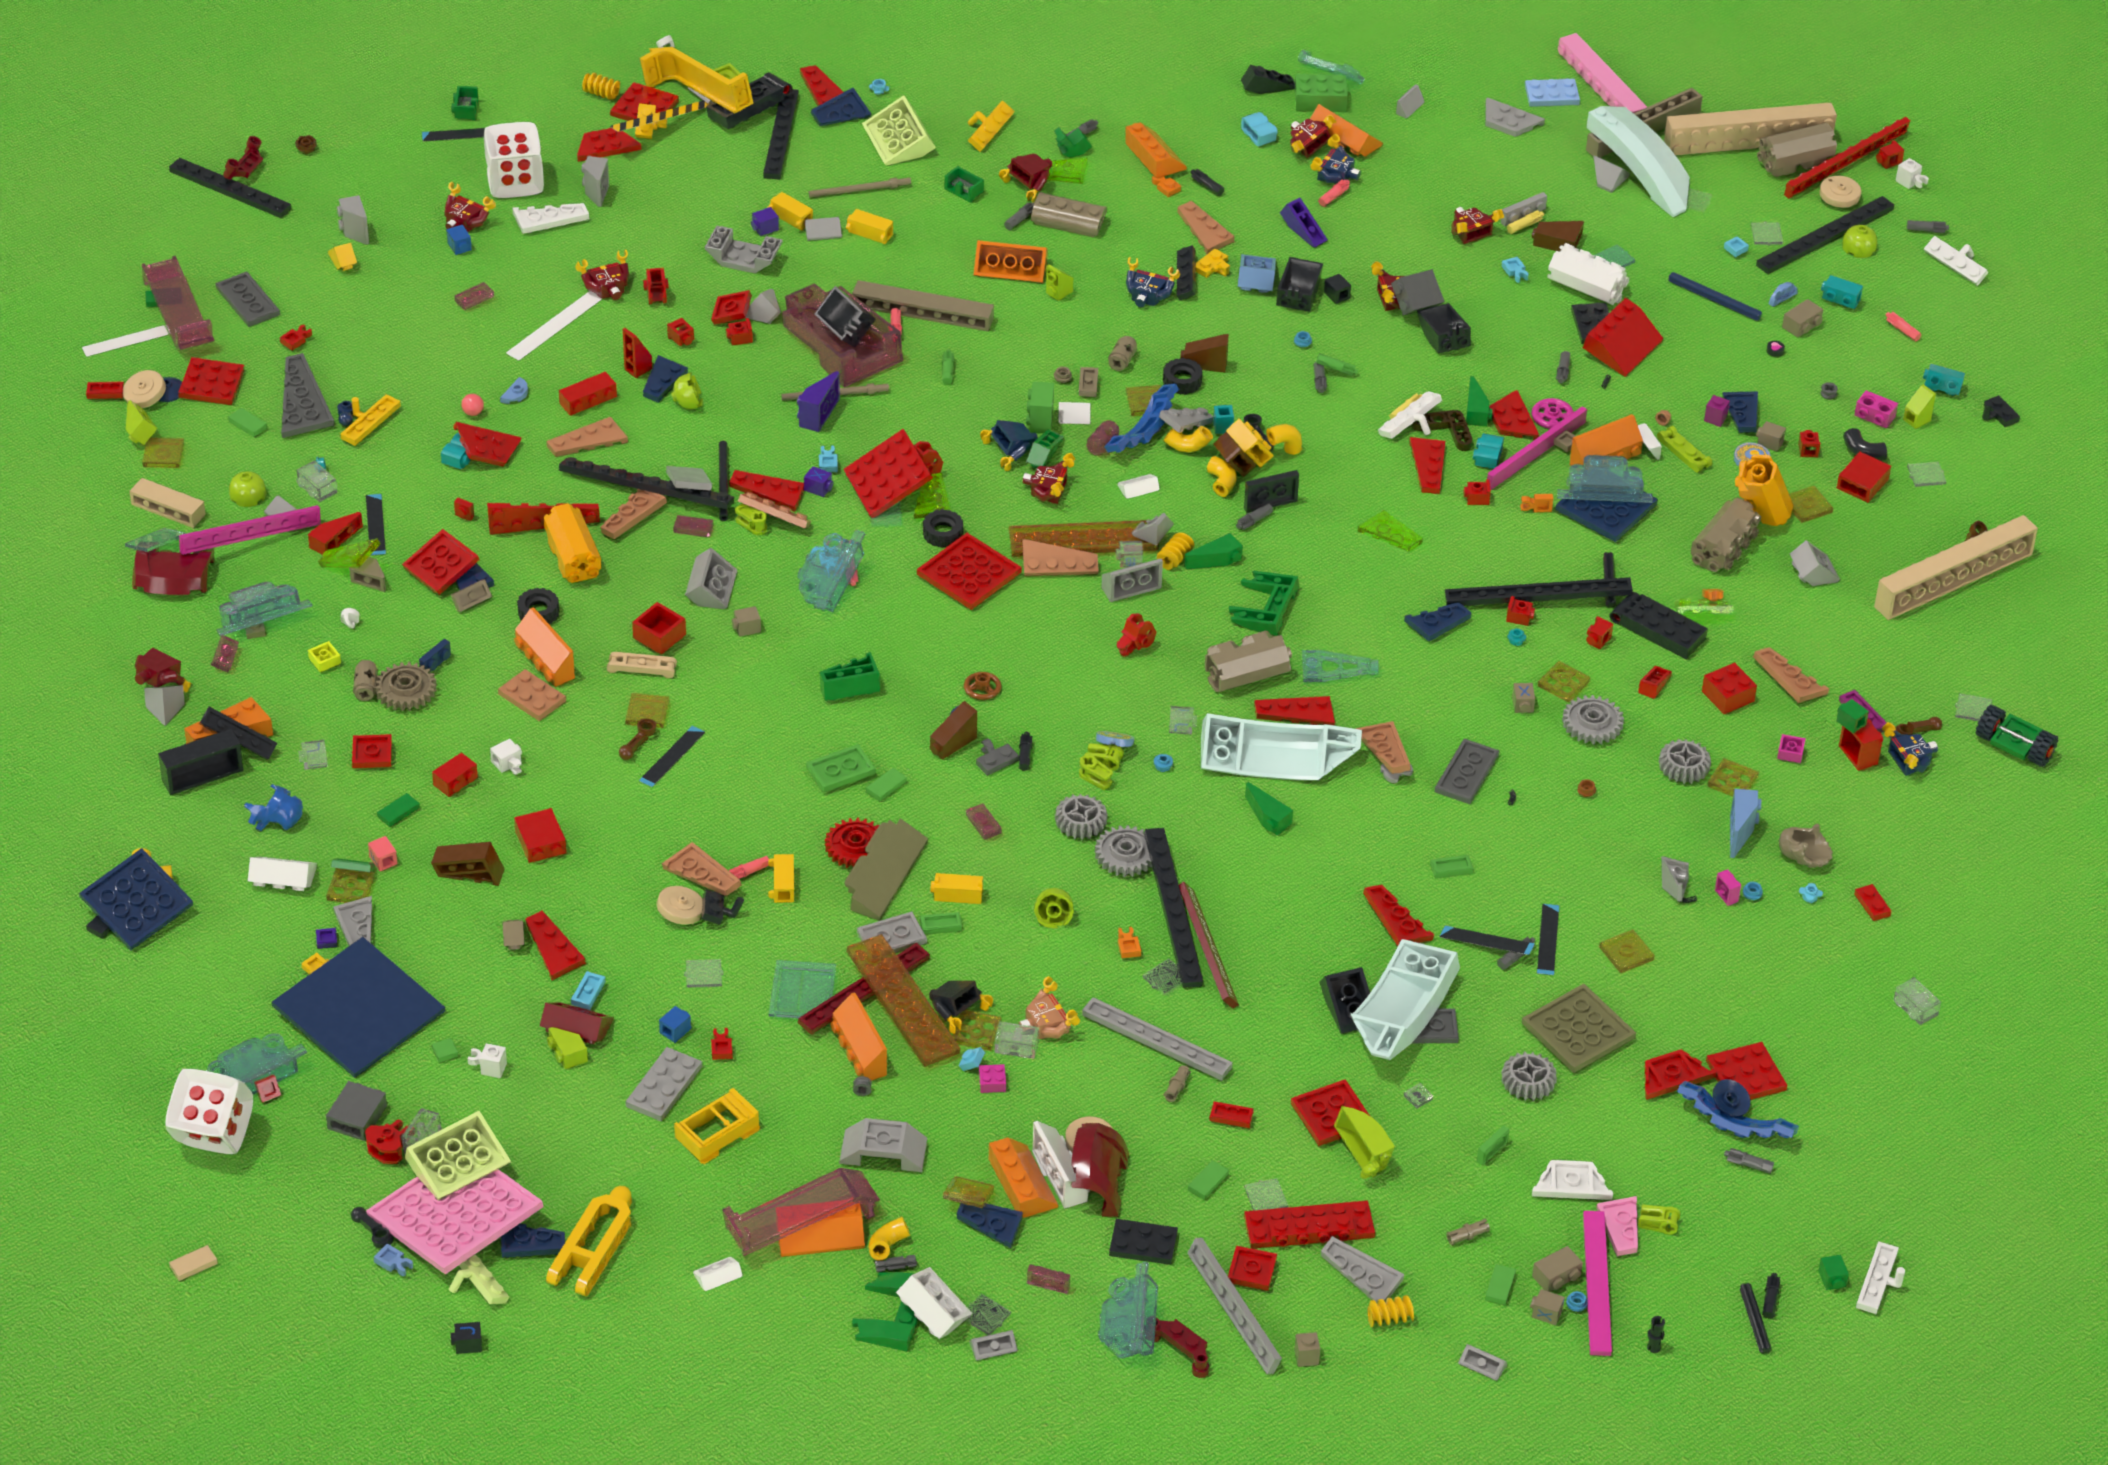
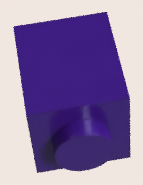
M771 207L752 213L751 221L752 229L757 231L760 236L779 230V216Z
M812 466L804 476V491L824 497L833 487L831 472Z

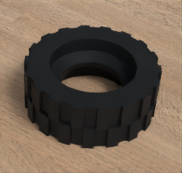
M1177 358L1171 360L1169 363H1166L1163 369V385L1176 384L1179 388L1176 393L1180 395L1194 393V391L1201 387L1202 368L1196 361L1191 359ZM1184 373L1190 375L1191 378L1179 379L1174 377V375Z
M941 509L930 512L925 516V520H923L924 539L927 540V543L932 544V546L948 547L963 536V519L951 510ZM947 525L952 527V530L940 532L935 530L934 527Z
M545 588L529 589L519 596L517 606L520 620L525 617L530 610L529 607L534 604L548 606L547 609L538 611V613L549 625L557 620L556 618L559 616V600L551 590H546Z

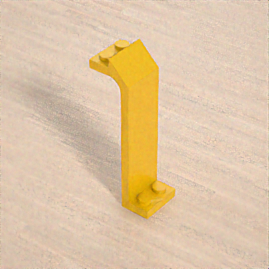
M674 47L649 48L650 53L640 58L645 84L648 87H654L663 81L674 79L734 114L753 104L748 76L744 72L729 80Z

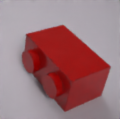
M461 752L432 771L433 785L450 797L478 778L477 764Z

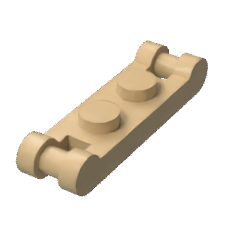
M611 652L607 671L610 673L625 671L664 675L666 678H673L677 660L666 656Z

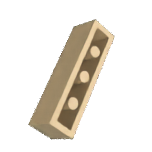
M141 478L129 491L131 505L194 528L206 515L204 501Z

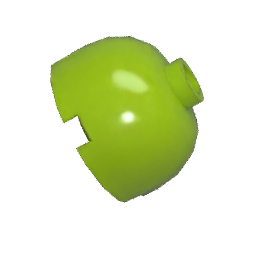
M1865 225L1852 226L1843 237L1842 248L1847 254L1849 252L1853 253V257L1856 258L1870 257L1877 249L1876 233Z
M692 372L680 376L674 383V391L671 392L674 402H678L681 407L690 410L702 407L703 398L699 400L701 390L695 376H692Z
M246 471L236 474L229 485L230 500L232 502L235 501L238 506L242 507L257 505L258 501L261 499L263 501L266 497L264 480L254 472Z
M1048 888L1042 891L1036 898L1034 913L1038 922L1045 927L1053 929L1058 928L1057 926L1068 924L1074 913L1073 901L1070 895L1059 888Z

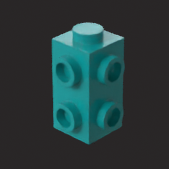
M1830 275L1828 280L1824 281L1821 286V291H1823L1822 299L1855 309L1861 300L1862 285Z
M1930 364L1929 369L1925 368L1922 379L1926 380L1924 385L1931 390H1942L1948 395H1959L1965 373Z

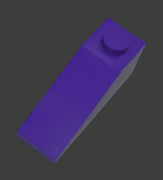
M1301 198L1287 203L1281 210L1280 214L1289 228L1313 248L1328 241Z

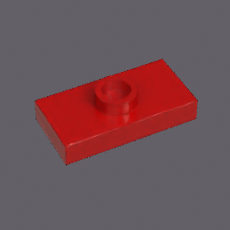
M88 382L86 398H123L124 382Z
M1214 1101L1209 1121L1250 1128L1254 1108Z

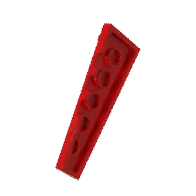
M487 503L489 533L493 535L545 529L544 516L546 514L549 516L554 506H548L546 503H539V506H529L528 503H521V505ZM558 503V504H556L555 506H559V505H563V504H567V503ZM571 504L573 508L580 509L586 524L600 522L599 504Z

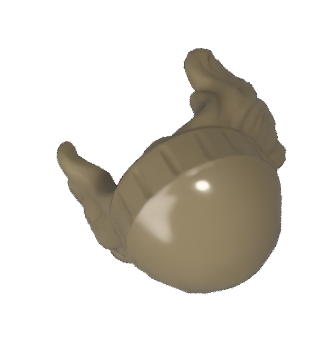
M1815 824L1812 828H1786L1780 834L1779 848L1781 853L1785 857L1797 860L1801 865H1806L1809 868L1822 867L1827 865L1829 860L1832 859L1833 851L1829 846V842H1826L1825 837L1820 832L1819 824Z

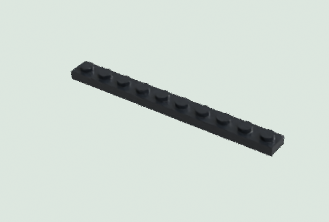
M1881 196L1758 259L1756 266L1766 274H1770L1844 236L1846 231L1852 226L1865 225L1894 210V204L1884 196Z
M568 457L559 464V471L722 509H728L734 504V496L728 495L725 492L718 493L711 490L676 488L671 480H661L655 476L648 477L642 473H631L625 469H614L608 465H596L591 461L583 462L574 457Z
M1630 577L1445 589L1446 605L1460 603L1463 606L1509 603L1511 596H1514L1516 600L1533 602L1633 595Z
M1145 829L1144 836L1182 988L1202 987L1203 979L1165 829Z

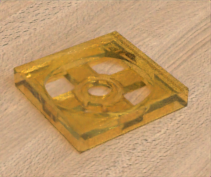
M1558 661L1538 681L1537 686L1570 702L1590 682V677ZM1574 676L1579 680V684L1572 680ZM1551 677L1557 680V682L1552 685L1547 680ZM1561 679H1567L1568 681L1561 682ZM1563 686H1568L1573 690L1567 693L1561 690V688Z
M1723 758L1709 779L1707 786L1733 796V788L1735 787L1750 790L1759 772ZM1728 768L1734 772L1728 775L1723 773L1722 770ZM1742 774L1749 776V783L1741 780L1740 776ZM1735 778L1737 781L1731 782L1729 779ZM1718 779L1725 781V786H1723L1718 781Z
M336 868L326 895L327 901L348 903L369 897L375 879V872ZM360 877L367 883L358 882L357 878ZM353 883L354 886H353V887H347V884ZM334 887L343 888L344 893H335ZM355 890H364L361 896H353L352 893Z
M965 1009L959 1017L962 1021L961 1030L956 1027V1033L952 1036V1043L975 1048L981 1047L984 1050L991 1051L1002 1017ZM968 1018L976 1020L972 1026L963 1023ZM984 1022L992 1023L994 1030L984 1029ZM978 1028L980 1032L974 1033L973 1030ZM960 1032L968 1033L970 1038H965ZM987 1037V1039L978 1041L979 1038Z

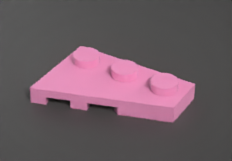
M1637 1196L1597 1204V1211L1605 1212V1230L1617 1256L1637 1253Z

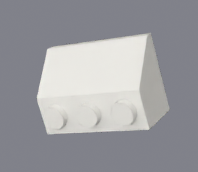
M250 857L248 881L254 882V886L265 887V884L269 883L273 884V888L285 889V885L292 886V890L304 891V887H311L317 863L267 857Z
M930 1267L911 1275L896 1292L900 1296L901 1301L914 1311L915 1316L920 1321H923L929 1328L930 1333L938 1337V1339L951 1333L973 1314Z

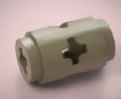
M1123 336L1118 339L1108 357L1109 365L1112 369L1121 371L1127 368L1137 350V343L1134 338Z
M362 660L355 667L353 693L361 701L371 700L376 694L375 687L378 669L376 664L370 660Z

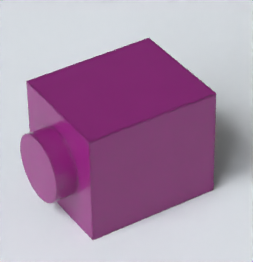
M1713 395L1706 405L1704 421L1721 427L1728 417L1730 401Z

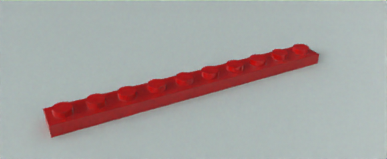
M1907 117L1896 120L1892 125L1884 127L1877 133H1873L1865 140L1862 139L1858 144L1848 147L1844 152L1837 153L1835 157L1825 160L1819 166H1814L1810 171L1802 173L1794 180H1789L1786 184L1784 195L1788 199L1905 134L1911 120Z

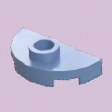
M1791 282L1780 284L1772 294L1769 305L1774 307L1798 293V288Z
M519 377L500 397V402L510 404L509 402L517 400L520 402L526 398L528 394L526 381Z

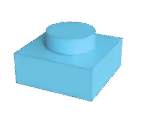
M1739 237L1724 243V249L1735 257L1748 251L1749 245Z
M979 1047L965 1051L959 1067L963 1071L978 1067L985 1054L984 1050Z

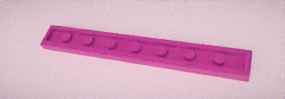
M1583 406L1490 471L1487 474V479H1490V489L1492 490L1554 446L1555 444L1553 443L1556 436L1565 430L1572 433L1585 424L1587 409Z
M316 505L179 535L180 553L187 554L320 525V507Z
M1583 1211L1590 1355L1611 1356L1605 1212Z

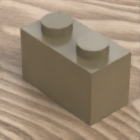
M1807 299L1784 314L1782 328L1798 338L1821 324L1823 309Z
M1566 1246L1535 1262L1532 1277L1545 1291L1558 1290L1564 1284L1575 1281L1581 1276L1583 1262Z

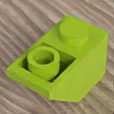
M1047 265L1046 293L1058 301L1073 292L1074 278L1052 265Z
M1924 384L1921 385L1905 406L1903 420L1915 429L1930 422L1936 393Z
M554 1027L548 1028V1046L550 1049H554L557 1062H561L565 1069L588 1062L587 1047L579 1034Z

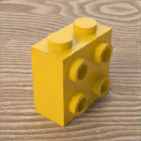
M1239 418L1226 430L1240 448L1260 468L1274 456L1270 452L1271 446L1265 440L1263 441L1262 436L1256 429L1254 430L1249 422L1244 423Z

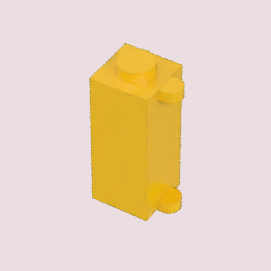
M783 192L770 200L768 207H771L781 220L801 231L805 229V220L813 219L812 208Z
M856 209L852 215L848 216L846 230L850 233L886 244L893 235V221Z
M774 854V859L768 860V865L774 867V890L768 892V897L774 899V903L794 902V854Z
M936 873L935 881H931L930 892L934 893V901L981 904L983 876Z

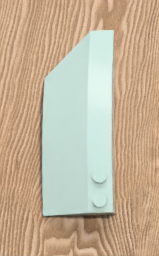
M1600 106L1590 111L1586 128L1608 145L1626 163L1648 191L1651 200L1672 217L1685 212L1690 177L1666 143L1626 107Z
M1207 713L1202 722L1201 769L1260 778L1319 780L1360 749L1362 730L1327 724L1300 725L1263 722Z
M1404 939L1401 940L1378 983L1353 1014L1350 1013L1372 1056L1391 1060L1408 1047L1422 1032L1437 1011L1460 969L1457 952Z

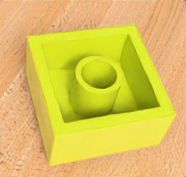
M329 641L308 650L309 659L319 672L341 664L340 654Z

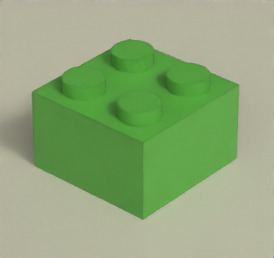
M1033 382L1032 389H1028V400L1031 401H1027V413L1030 414H1027L1026 425H1030V433H1044L1052 428L1054 383Z

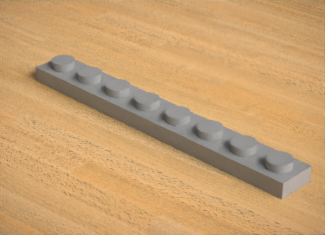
M1094 997L1082 1010L1083 1016L1221 1081L1232 1069L1233 1062Z
M1195 1238L1187 1254L1266 1374H1274L1282 1360L1281 1356L1203 1238Z

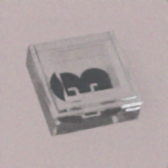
M1421 1083L1404 1092V1097L1416 1109L1433 1100V1095Z

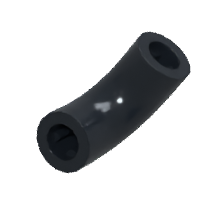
M1856 428L1849 429L1843 434L1847 448L1855 456L1862 452L1880 461L1887 459V447L1884 442H1866L1862 438L1860 430Z

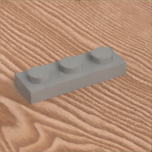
M1542 192L1502 209L1504 218L1501 219V224L1507 226L1525 217L1527 214L1537 210L1539 212L1545 210L1547 195Z

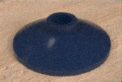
M163 377L166 383V390L159 402H172L179 399L178 392L182 381L174 377Z
M1724 1079L1714 1086L1713 1099L1716 1106L1723 1113L1732 1117H1740L1749 1110L1750 1097L1740 1083Z

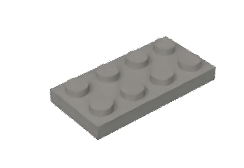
M666 1047L626 1100V1107L662 1122L702 1068V1061Z

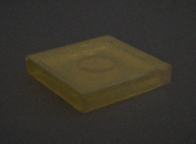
M1152 385L1126 388L1131 416L1143 415L1152 395L1162 386Z
M150 438L145 446L142 461L143 467L180 468L184 439Z
M1815 486L1789 494L1794 505L1792 512L1801 523L1833 513V507Z
M631 693L625 719L626 725L637 726L639 720L649 718L656 722V727L664 728L670 702L669 696Z
M1633 929L1602 941L1599 944V948L1620 973L1653 961L1655 957Z
M954 1176L944 1191L943 1199L983 1208L993 1194L994 1186Z

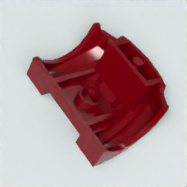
M140 544L135 554L132 588L137 589V586L143 587L146 593L165 595H189L190 590H200L201 593H206L209 563H214V548L196 551L193 554H181L171 550H161L159 552V545Z
M1085 1123L1077 1129L1071 1166L1074 1173H1076V1181L1071 1183V1187L1097 1192L1104 1198L1102 1217H1118L1121 1199L1117 1192V1176L1120 1177L1121 1169H1127L1129 1158L1127 1145L1122 1136L1111 1127L1100 1123Z

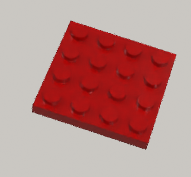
M904 428L843 469L872 519L933 479Z
M965 533L917 569L919 577L971 610L1022 573L1021 566L969 533Z

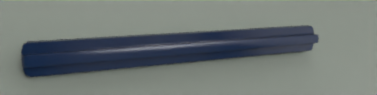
M1675 272L1669 275L1668 280L1671 283L1756 321L1761 318L1762 312Z

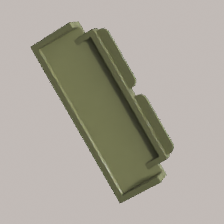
M901 818L897 824L891 820L888 823H881L866 846L865 852L868 855L861 856L845 880L848 892L853 894L851 910L880 921L926 846L928 838Z

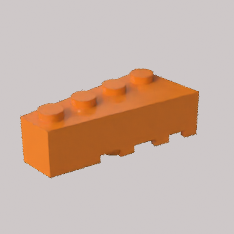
M252 697L220 711L254 731L266 735V737L273 735L271 718ZM200 721L184 728L186 744L217 733L200 725Z

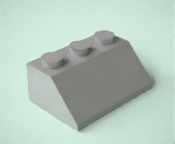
M709 548L695 558L685 596L700 607L726 609L737 569L715 550Z
M1152 560L1102 574L1101 588L1110 602L1162 588L1163 560Z

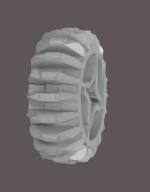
M1680 739L1676 742L1671 741L1669 744H1665V747L1660 752V770L1663 771L1664 776L1669 777V780L1675 779L1676 783L1678 781H1682L1683 784L1685 782L1690 784L1693 781L1699 782L1700 779L1705 778L1710 770V752L1706 751V747H1701V743L1695 744L1694 740L1691 742L1686 739L1684 741Z
M1072 794L1071 798L1065 797V800L1060 801L1059 806H1057L1055 814L1056 825L1061 830V833H1066L1067 837L1073 836L1074 839L1080 837L1082 840L1084 837L1090 839L1092 835L1097 837L1098 833H1102L1106 827L1108 817L1105 805H1102L1101 800H1096L1095 796L1090 798L1088 794L1086 796L1081 794L1075 796Z
M1525 1051L1523 1055L1516 1053L1515 1057L1510 1056L1509 1060L1504 1064L1501 1074L1502 1084H1504L1505 1090H1509L1510 1095L1516 1094L1517 1099L1519 1097H1524L1525 1101L1527 1098H1531L1533 1101L1536 1097L1542 1099L1543 1095L1548 1096L1554 1089L1557 1080L1556 1068H1554L1553 1062H1549L1548 1057L1542 1058L1541 1054L1534 1055V1052L1527 1054Z

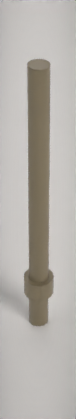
M889 178L887 181L808 191L809 198L887 187L893 189L902 185H910L911 179Z
M874 383L867 384V386L840 388V395L875 394V392L889 391V385H874ZM803 392L781 394L782 401L797 400Z

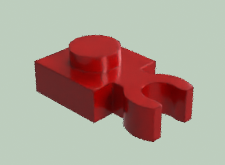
M304 324L299 326L297 331L291 329L279 337L280 343L293 351L305 343V338L312 336V329L310 328L306 331Z
M717 1028L713 1029L714 1039H711L712 1060L733 1059L732 1040L729 1038L728 1028L724 1029L725 1032L723 1034H718Z

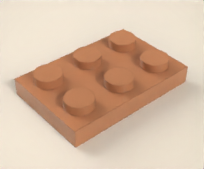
M526 669L498 688L500 696L538 721L566 702L564 694Z

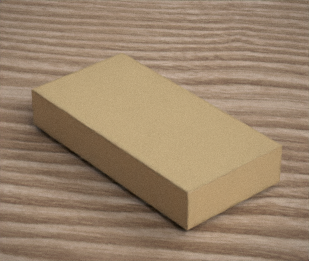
M208 1245L169 1262L171 1270L179 1281L218 1264L215 1255Z

